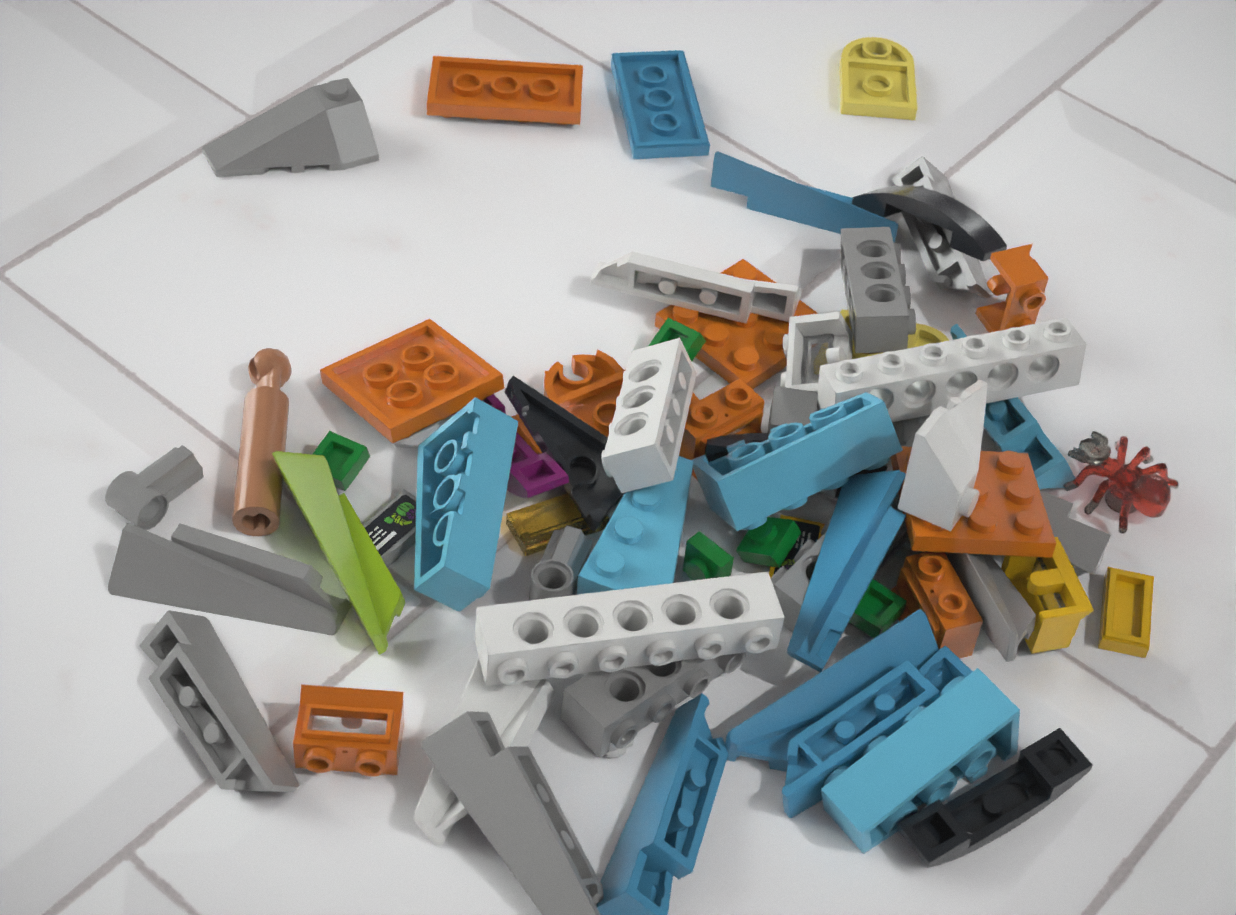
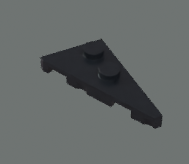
M513 375L508 381L504 393L541 452L549 454L568 474L569 483L564 484L563 487L588 527L596 531L624 495L618 488L614 478L609 477L605 473L602 465L601 455L602 451L605 450L608 437Z

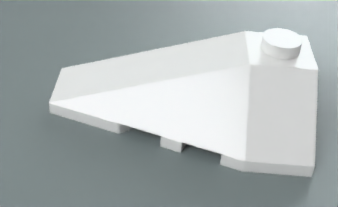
M978 380L966 388L959 399L951 398L946 408L941 406L936 408L915 433L898 505L899 510L948 531L952 530L962 515L969 517L972 514L980 493L979 490L974 489L979 470L988 390L987 382Z

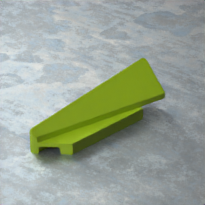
M283 451L273 452L272 455L288 489L378 654L386 652L388 647L387 634L394 617H400L406 603L402 592L345 493L338 496L326 458L322 455Z

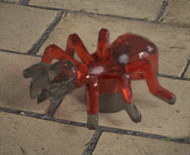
M1092 431V438L1081 440L1079 448L1073 447V450L1068 451L1067 455L1089 465H1086L1074 480L1063 485L1064 490L1070 491L1078 488L1089 475L1109 478L1099 484L1093 498L1085 506L1084 513L1087 515L1091 514L1098 507L1105 494L1104 499L1107 506L1119 513L1118 531L1120 534L1127 532L1128 516L1137 510L1151 518L1162 516L1171 499L1170 488L1177 489L1179 487L1177 480L1168 477V468L1165 463H1159L1144 469L1138 467L1141 462L1146 465L1154 460L1153 456L1150 455L1151 449L1147 446L1143 447L1129 464H1125L1128 446L1127 436L1120 437L1114 443L1115 450L1118 451L1116 459L1110 458L1111 448L1108 445V438L1097 431Z

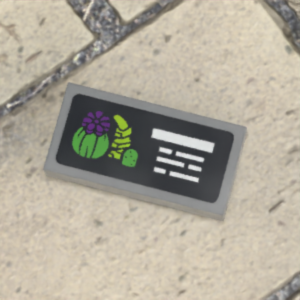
M405 489L363 524L387 568L415 544L416 496Z

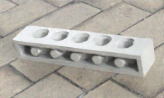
M1063 318L820 365L817 408L821 410L868 392L885 402L891 421L897 422L931 415L939 406L946 408L951 398L959 399L962 392L978 380L988 383L986 404L1076 386L1080 383L1087 344L1069 319Z
M760 572L479 606L476 611L475 642L485 685H516L523 681L552 677L562 679L575 674L589 672H615L628 667L644 665L662 666L682 660L714 659L721 655L764 652L768 649L777 648L785 617L769 573Z

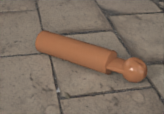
M265 348L258 351L248 364V373L256 388L250 390L244 398L232 521L238 531L250 536L269 535L276 531L280 525L283 477L272 453L275 451L286 452L289 398L280 388L289 380L292 374V367L288 356L279 349Z

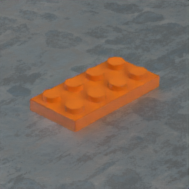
M433 56L427 97V115L445 118L463 117L479 118L481 120L495 119L580 125L583 65Z

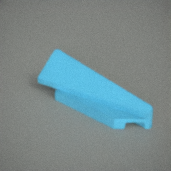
M958 324L951 327L950 334L953 340L967 337ZM1018 397L986 404L984 430L1002 452L1028 453L1039 489L1074 488L1079 485L1066 459L1045 435L1037 420Z

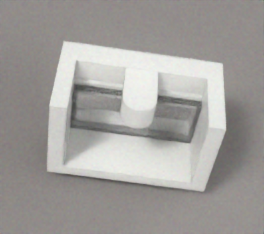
M840 311L789 317V334H784L783 351L787 359L786 372L781 374V387L818 392L820 365L852 359L853 333Z

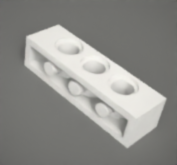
M680 338L631 351L627 369L623 373L620 395L616 399L613 421L609 425L606 447L601 455L605 473L609 477L614 478L621 493L673 481L697 375Z

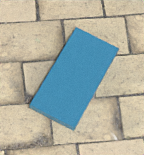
M684 50L611 53L610 65L633 159L709 156L710 143Z

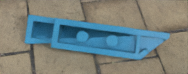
M718 151L714 155L710 187L747 196L746 209L841 234V228L890 227L893 242L896 240L898 223L852 205L853 198L796 183Z
M900 470L852 475L849 477V481L841 488L787 648V654L790 657L820 673L829 660L906 517L905 514L891 507L906 476Z
M921 609L917 610L731 729L727 733L725 742L729 753L727 760L735 762L739 756L768 761L769 769L787 772V754L790 739L906 660L919 670L939 651L926 614Z
M947 646L941 648L919 670L906 660L790 739L787 754L785 786L782 788L783 806L786 815L789 818H793L821 802V788L824 787V782L833 771L841 766L849 768L863 757L865 749L872 741L883 735L889 737L902 727L904 719L911 711L922 705L928 707L941 697L942 690L950 681L958 676L965 678L973 671Z
M703 693L681 705L674 712L600 881L603 887L604 898L596 904V907L601 915H668L673 876L679 880L693 872L729 754L723 737L714 739L704 716L706 708L710 703L708 697Z

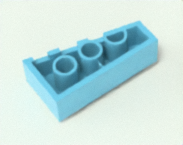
M865 392L811 413L809 416L811 423L803 426L799 422L782 424L770 429L771 433L768 436V440L748 444L741 440L726 447L729 454L711 462H708L706 455L692 459L694 461V472L709 508L736 531L741 529L752 530L763 525L767 521L768 516L782 509L792 510L804 505L808 501L809 496L823 489L833 490L845 485L849 481L850 476L864 469L873 470L884 466L889 462L890 456L903 451L885 402Z
M476 397L418 445L414 590L459 612L476 599L481 598L491 586L518 427L517 420Z
M678 456L673 481L624 493L578 575L577 595L674 583L694 461Z
M979 668L965 678L963 676L954 678L942 690L941 697L928 707L922 705L915 708L907 715L902 723V727L889 737L883 735L876 738L868 745L863 753V757L849 768L841 766L828 776L824 782V787L821 788L824 811L863 854L897 833V823L918 812L917 807L923 803L928 806L938 799L943 803L949 799L957 781L963 777H966L972 784L987 774L988 768L986 765L997 755L1004 762L1015 756L1018 752L1020 709Z

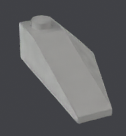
M348 77L310 87L202 147L203 155L216 177L265 174L269 168L291 167L292 173L305 172V166L329 165V171H338L379 160L378 149L363 100Z

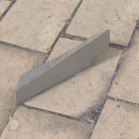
M470 711L465 712L422 741L421 747L542 915H601L596 904L604 898L602 884L529 746L505 748L489 712Z

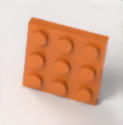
M741 259L721 272L722 274L742 279L776 283L745 259ZM799 300L794 316L818 314ZM671 304L656 313L655 326L658 329L662 327L667 318H670L700 332L706 342L696 355V358L729 384L741 378L749 387L754 389L787 367V359L783 351L784 334H789V322L750 313L747 323H742Z
M427 319L320 369L322 384L392 444L411 436L413 433L435 422L448 418L450 415L460 411L475 397L483 401L486 397L505 388L503 374L431 319Z
M901 446L903 451L891 456L893 471L900 470L906 474L912 447ZM1014 451L980 452L979 470L974 489L980 491L978 501L972 514L969 517L962 515L951 531L903 511V514L906 515L904 520L912 551L1052 558L1056 547L1055 537L1028 453H1017ZM903 484L898 492L899 498L901 497Z

